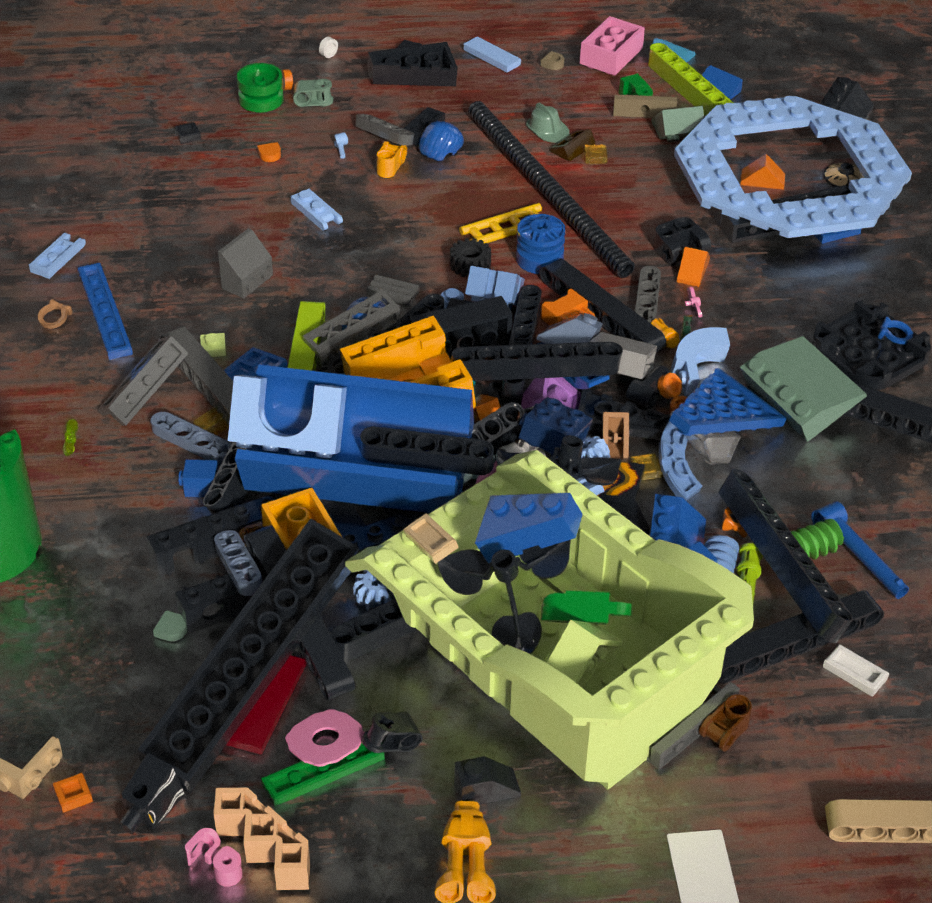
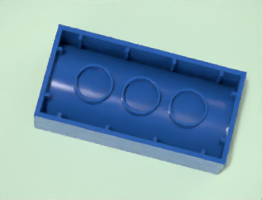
M258 364L256 376L267 378L264 404L266 418L275 430L283 434L296 435L308 425L312 415L315 385L324 384L347 387L341 448L339 453L332 454V458L316 457V452L305 451V455L289 453V448L280 447L278 451L262 450V445L252 444V448H247V450L237 449L235 461L244 490L291 495L313 488L318 498L323 500L426 513L433 512L461 494L464 473L367 461L362 455L360 434L367 427L378 426L471 438L474 426L472 390Z

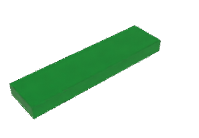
M361 743L356 751L336 763L318 767L300 761L261 778L262 786L272 804L276 807L384 760V752L374 753Z

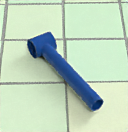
M835 501L812 512L811 519L813 525L817 522H824L826 519H833L838 523L843 533V543L883 583L892 596L900 599L907 594L909 587L903 582V579H900L846 523L848 520L847 511L840 502Z

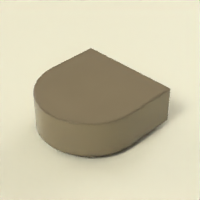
M550 51L541 59V66L551 70H559L564 67V56Z

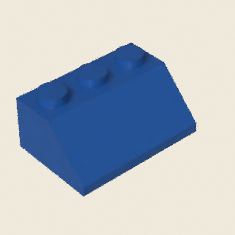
M655 494L650 537L655 541L660 539L686 548L700 541L704 545L706 519L682 497Z

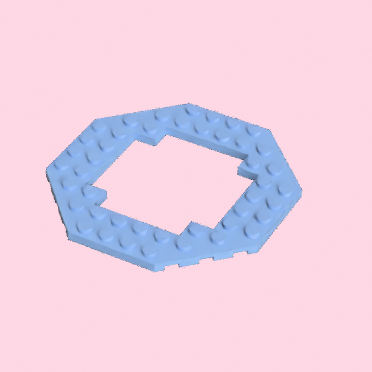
M797 96L716 105L682 140L674 152L679 166L702 207L710 209L711 206L722 210L721 214L737 220L740 217L751 221V225L764 230H768L770 227L780 231V235L786 238L874 227L880 215L886 212L890 202L896 199L903 186L910 181L912 175L911 170L878 123ZM810 126L817 138L838 136L864 178L850 180L849 189L852 193L847 195L773 204L766 191L744 193L720 150L736 148L737 140L734 135Z

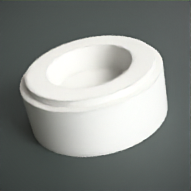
M325 37L320 43L319 53L326 58L333 57L337 52L338 42L331 37Z

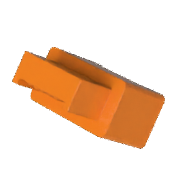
M569 289L568 294L554 302L546 301L542 304L541 319L551 326L579 314L584 315L587 313L593 316L595 314L588 309V301L573 289Z

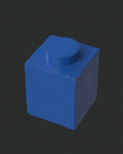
M217 460L185 461L184 470L179 471V486L184 487L185 497H205L218 472Z

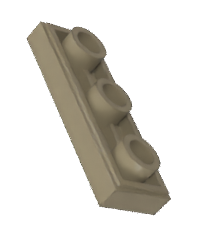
M614 95L613 116L653 118L662 110L676 109L677 97Z

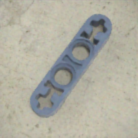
M158 412L151 417L152 432L156 436L206 460H217L219 466H221L232 445L231 442L171 413ZM182 431L188 432V434L185 436L176 435L177 433ZM201 441L209 442V444L204 446L197 445Z
M227 530L218 533L214 537L216 551L235 587L241 595H254L263 581L261 572L236 531Z

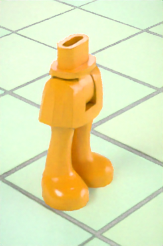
M456 802L455 811L451 813V817L444 829L441 843L448 850L447 868L435 885V897L442 903H456L463 897V855H469L467 896L469 900L473 903H490L495 899V884L486 874L484 852L491 845V838L483 814L479 811L480 805L478 802Z

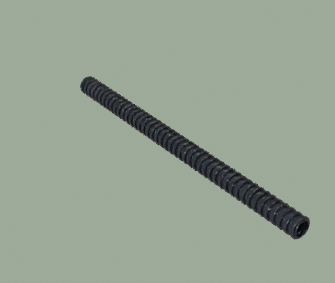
M473 102L468 108L469 116L606 264L609 265L618 277L626 278L632 274L635 268L634 262L483 102Z

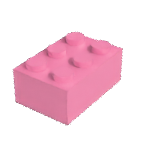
M609 16L581 42L580 64L591 69L603 71L609 75H616L643 49L645 27Z

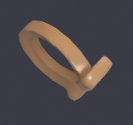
M51 299L49 301L50 304L44 306L38 313L40 325L47 329L61 326L66 321L67 314L69 316L72 315V308L69 305H64ZM61 310V317L58 321L53 323L44 321V316L48 312Z

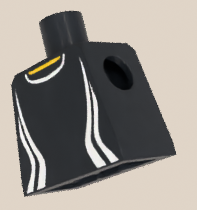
M149 753L146 755L121 793L120 798L127 812L120 819L118 825L124 831L134 834L141 823L152 829L156 828L182 799L185 792L173 766Z

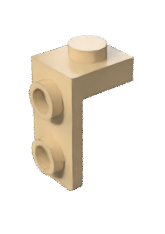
M52 736L23 769L0 758V790L3 792L9 791L22 799L31 790H35L41 783L42 778L51 768H55L61 760L63 754L59 739Z

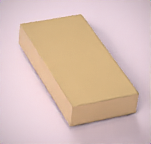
M427 513L403 529L406 537L435 564L459 548L456 540Z

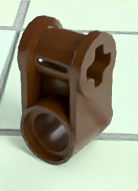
M731 695L714 713H711L704 720L699 729V735L709 737L719 744L720 750L723 752L727 751L749 727L752 709L751 701L743 695Z

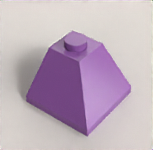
M563 377L535 378L523 394L521 407L523 409L532 407L536 403H541L546 397L561 401L563 405L578 410L581 393Z

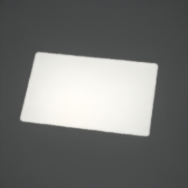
M721 830L667 834L681 903H739Z

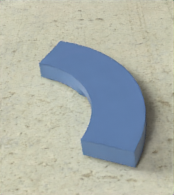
M668 422L659 443L658 456L661 471L672 492L677 497H682L688 501L702 488V485L690 470L687 460H685V448L691 436L681 434L675 425Z

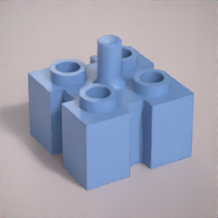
M471 266L465 294L471 296V301L474 302L502 296L510 310H512V307L518 304L520 290L524 285L525 279L514 273Z

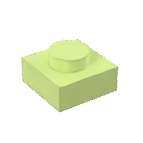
M225 333L200 335L201 346L211 357L226 356Z

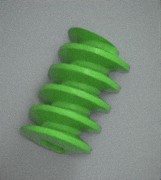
M826 519L824 522H817L814 525H807L805 528L790 531L807 555L813 560L817 559L819 555L826 556L828 551L836 553L838 545H842L844 540L840 526L833 519Z

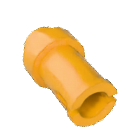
M661 318L652 320L651 324L664 334L667 343L666 348H675L679 344V334L673 328H669Z

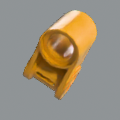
M384 141L382 147L377 152V175L383 178L393 177L405 162L407 146L392 145L390 142Z

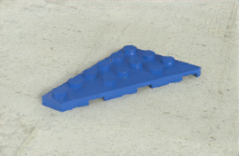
M716 368L714 373H711L701 383L700 387L696 388L686 398L684 404L681 403L678 409L672 413L669 422L675 425L681 434L691 436L694 434L707 435L708 433L739 432L749 429L782 427L787 417L723 370Z

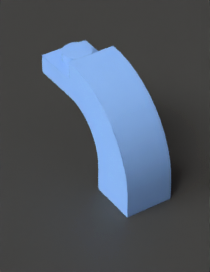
M709 327L698 329L686 335L679 343L672 362L671 373L676 374L680 378L684 396H689L697 388L700 380L697 369L698 363L725 361L730 347L727 328Z

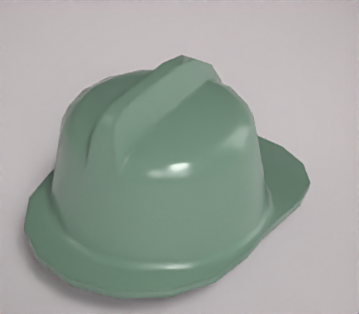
M540 102L537 103L531 113V118L526 122L527 127L539 138L551 143H558L569 136V129L560 120L558 111L554 107L545 106Z

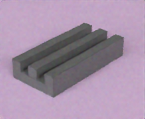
M375 275L374 280L367 287V296H372L383 290L395 303L411 306L419 293V285Z

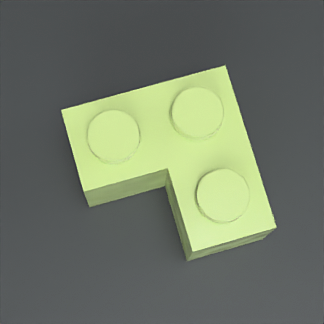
M570 620L561 629L559 642L555 649L548 653L544 662L572 679L585 690L597 667L610 668L624 642L595 623Z

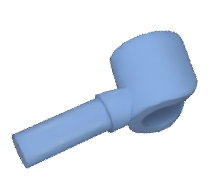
M345 132L335 134L336 140L334 142L335 147L339 149L340 158L342 159L345 158L344 145L348 144Z

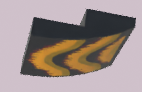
M621 462L616 481L611 485L603 486L604 492L597 496L606 503L610 501L633 506L644 475L645 464Z

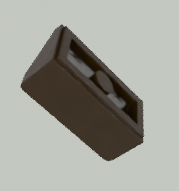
M591 129L573 132L551 147L550 152L565 160H573L595 145Z

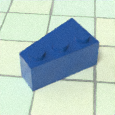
M571 493L490 496L475 544L488 563L491 562L492 556L499 550H509L515 556L523 554V549L537 545L540 548L575 539L583 514Z

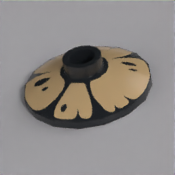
M850 163L831 164L824 171V179L833 187L848 185L850 180L864 178L859 168Z

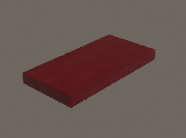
M295 656L288 658L228 741L227 746L260 755L263 754L306 667L304 659Z

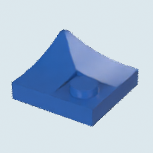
M252 347L224 369V371L234 382L235 375L256 376L258 364L288 368V363L285 358Z

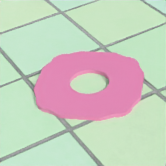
M329 709L315 713L296 724L286 735L285 739L289 751L301 761L321 767L336 763L356 751L362 743L361 739L365 732L362 729V725L347 713ZM322 730H334L339 735L338 739L329 745H317L312 741L313 736Z

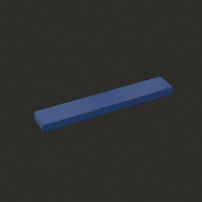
M101 263L78 267V274L109 360L133 355L130 341Z

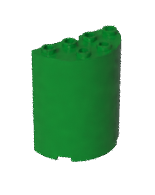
M15 429L0 436V583L19 575L27 569L35 560L36 552L42 543V535L21 440Z

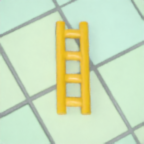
M540 203L529 205L461 226L459 231L462 236L470 233L473 238H476V242L483 240L485 244L518 234L517 225L520 222L519 218L539 214L538 212L542 211ZM510 221L513 225L502 229L499 224ZM490 227L493 232L483 235L479 230Z

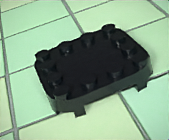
M863 300L855 302L854 310L827 325L820 321L816 325L812 345L854 383L875 390L888 388L923 368L929 361L932 348L929 341L930 335L926 331L920 334L913 332V337L908 340L907 344L894 343L885 335L882 340L879 339L878 335L886 317H889L890 320L896 319L887 313L888 305L882 302L880 306L864 305ZM887 327L894 336L906 338L903 330L896 327Z

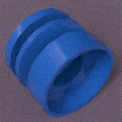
M533 214L519 222L517 225L516 261L520 268L530 273L539 274L541 267L559 258L564 259L565 225L560 219L547 214Z

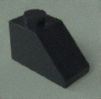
M485 756L454 762V785L459 801H475L482 805L521 797V791L513 768Z

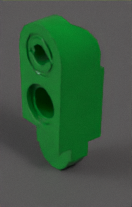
M566 590V593H553L544 598L541 606V621L569 623L570 620L606 625L609 621V616H631L632 604L610 602V592Z

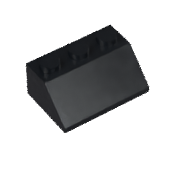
M839 76L820 102L821 105L863 119H867L874 106L857 81Z

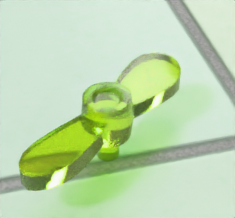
M74 419L69 420L66 424V441L63 446V454L65 456L71 455L75 450L74 444L76 443L78 423Z

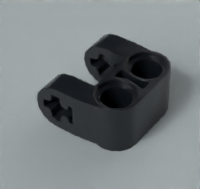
M677 218L662 223L655 229L654 250L668 264L681 261L683 257L682 249L685 247L707 252L711 250L710 237L690 218Z

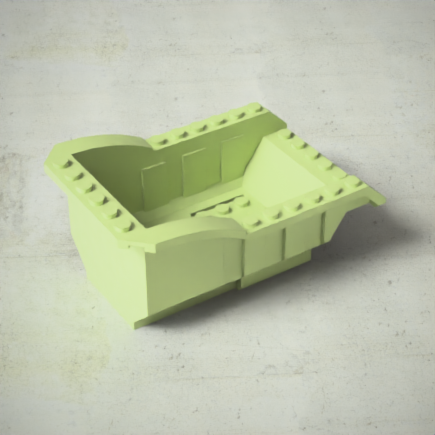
M538 450L514 455L498 465L495 473L428 514L456 540L459 548L450 554L467 549L480 551L475 541L490 496L571 493L583 515L575 539H571L569 563L564 572L554 578L542 579L533 574L532 568L525 571L518 566V576L511 581L518 615L532 612L539 618L541 623V640L532 654L509 645L503 646L492 636V628L499 618L508 615L513 616L506 584L499 581L494 572L489 580H483V585L479 592L471 595L458 594L444 582L439 571L438 562L435 564L406 537L404 530L379 546L367 547L345 561V566L351 572L367 570L394 594L404 620L410 627L419 630L429 639L430 644L454 663L481 690L508 709L510 715L580 778L584 781L599 782L607 790L645 762L647 757L651 755V748L700 708L721 677L726 647L753 627L754 621L751 585L722 565L700 553L658 539L655 541ZM566 590L610 592V602L632 604L631 616H609V621L606 625L597 624L624 643L610 668H596L585 690L572 679L544 662L548 653L555 649L560 640L559 633L567 624L541 621V606L544 598L549 594L566 593Z

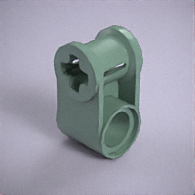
M328 79L300 80L294 85V103L300 107L331 105L334 101L330 91L332 82Z

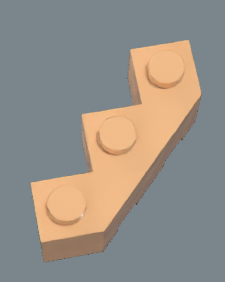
M216 788L214 820L218 836H244L246 863L275 862L274 871L277 890H309L310 855L308 840L302 834L295 833L287 826V821L271 807H266L257 800V795L249 788Z

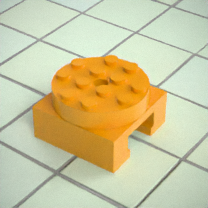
M434 316L340 349L345 375L472 390L473 408H476L472 377L461 359L451 362L446 353L445 333Z

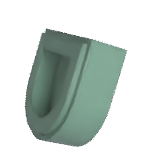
M166 610L153 630L154 637L166 641L182 639L187 633V626L182 615Z

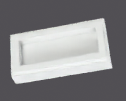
M840 644L826 658L823 664V668L872 697L887 681L889 673Z

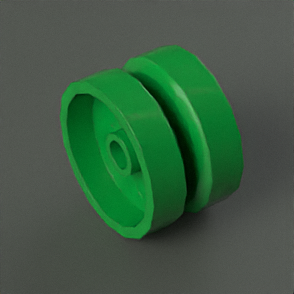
M253 63L246 65L238 71L239 104L242 108L258 113L269 112L282 105L284 102L282 71L278 67L267 63Z

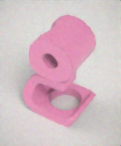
M212 828L200 829L185 845L188 866L192 865L204 850L209 848L204 855L205 862L209 865L213 863L216 882L224 887L236 885L241 880L243 873L240 854L229 846L221 849L220 838Z

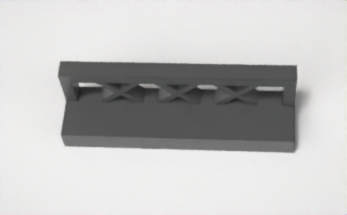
M381 290L303 335V341L315 352L316 364L322 369L324 361L328 360V356L332 355L335 357L337 352L341 355V348L368 339L371 329L387 331L401 318L400 307ZM380 300L387 304L383 308L373 307ZM358 313L367 314V317L362 320L353 319ZM337 325H347V329L343 331H333ZM318 336L327 337V340L319 345L313 341Z
M172 336L159 339L97 411L102 415L110 414L122 426H126L188 355V352Z
M732 682L722 689L715 685L711 690L715 695L706 703L703 702L700 708L651 748V755L647 757V761L660 770L700 736L699 729L704 720L711 713H714L728 697L739 694L740 688Z

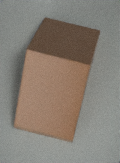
M603 412L601 439H604L609 447L610 458H621V462H628L629 413Z

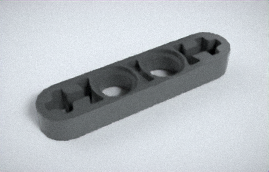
M356 115V127L399 145H413V132L372 115Z
M645 266L640 271L635 312L641 317H648L647 321L649 323L656 319L661 279L660 269L654 266ZM643 290H651L654 292H644ZM641 305H651L652 307H643Z

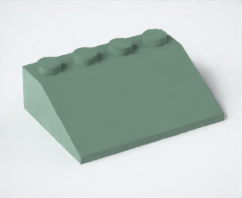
M804 336L763 350L740 367L746 383L766 403L787 417L786 422L807 442L867 396L861 388Z

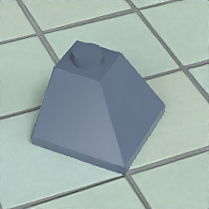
M579 314L549 326L537 336V340L545 344L590 342L599 334L603 323L598 322V319L591 314Z

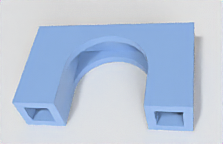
M248 375L234 376L228 441L236 442V447L252 448V444L262 445V450L278 451L279 447L289 448V453L305 455V451L316 452V457L332 458V454L340 452L347 387L324 384L315 385L312 415L308 425L296 435H287L275 430L266 418L264 404L267 378Z

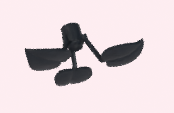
M572 435L563 437L560 448L555 447L554 453L549 458L553 462L558 456L559 464L567 468V473L570 476L572 475V468H574L578 475H584L586 481L601 486L611 485L616 481L621 463V458H581L584 443L580 438ZM498 449L496 453L497 464L500 465L519 453H509Z
M571 540L540 548L537 545L523 549V554L520 555V558H515V555L509 550H499L492 556L490 563L487 562L481 551L473 549L462 550L447 555L438 562V567L448 587L462 595H471L479 592L482 588L483 580H489L493 572L499 581L505 582L513 616L508 615L499 618L492 628V636L503 646L509 645L532 654L541 640V623L539 618L532 612L518 615L511 581L518 576V566L525 571L532 568L533 574L542 579L554 578L560 575L569 563Z

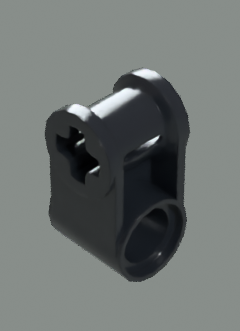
M379 712L373 716L372 726L369 731L363 734L361 741L368 750L374 753L409 752L420 745L423 737L408 712Z

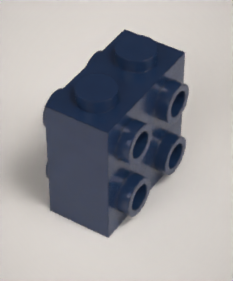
M546 397L541 403H536L531 412L525 413L521 418L519 427L522 429L519 438L527 441L529 445L539 447L552 455L555 447L560 448L562 439L565 436H576L584 442L593 418L586 416L580 410L563 405L557 399Z

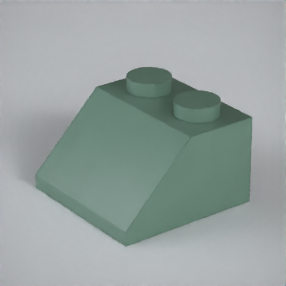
M703 106L660 111L651 119L659 139H667V142H674L680 140L679 137H686L704 119Z

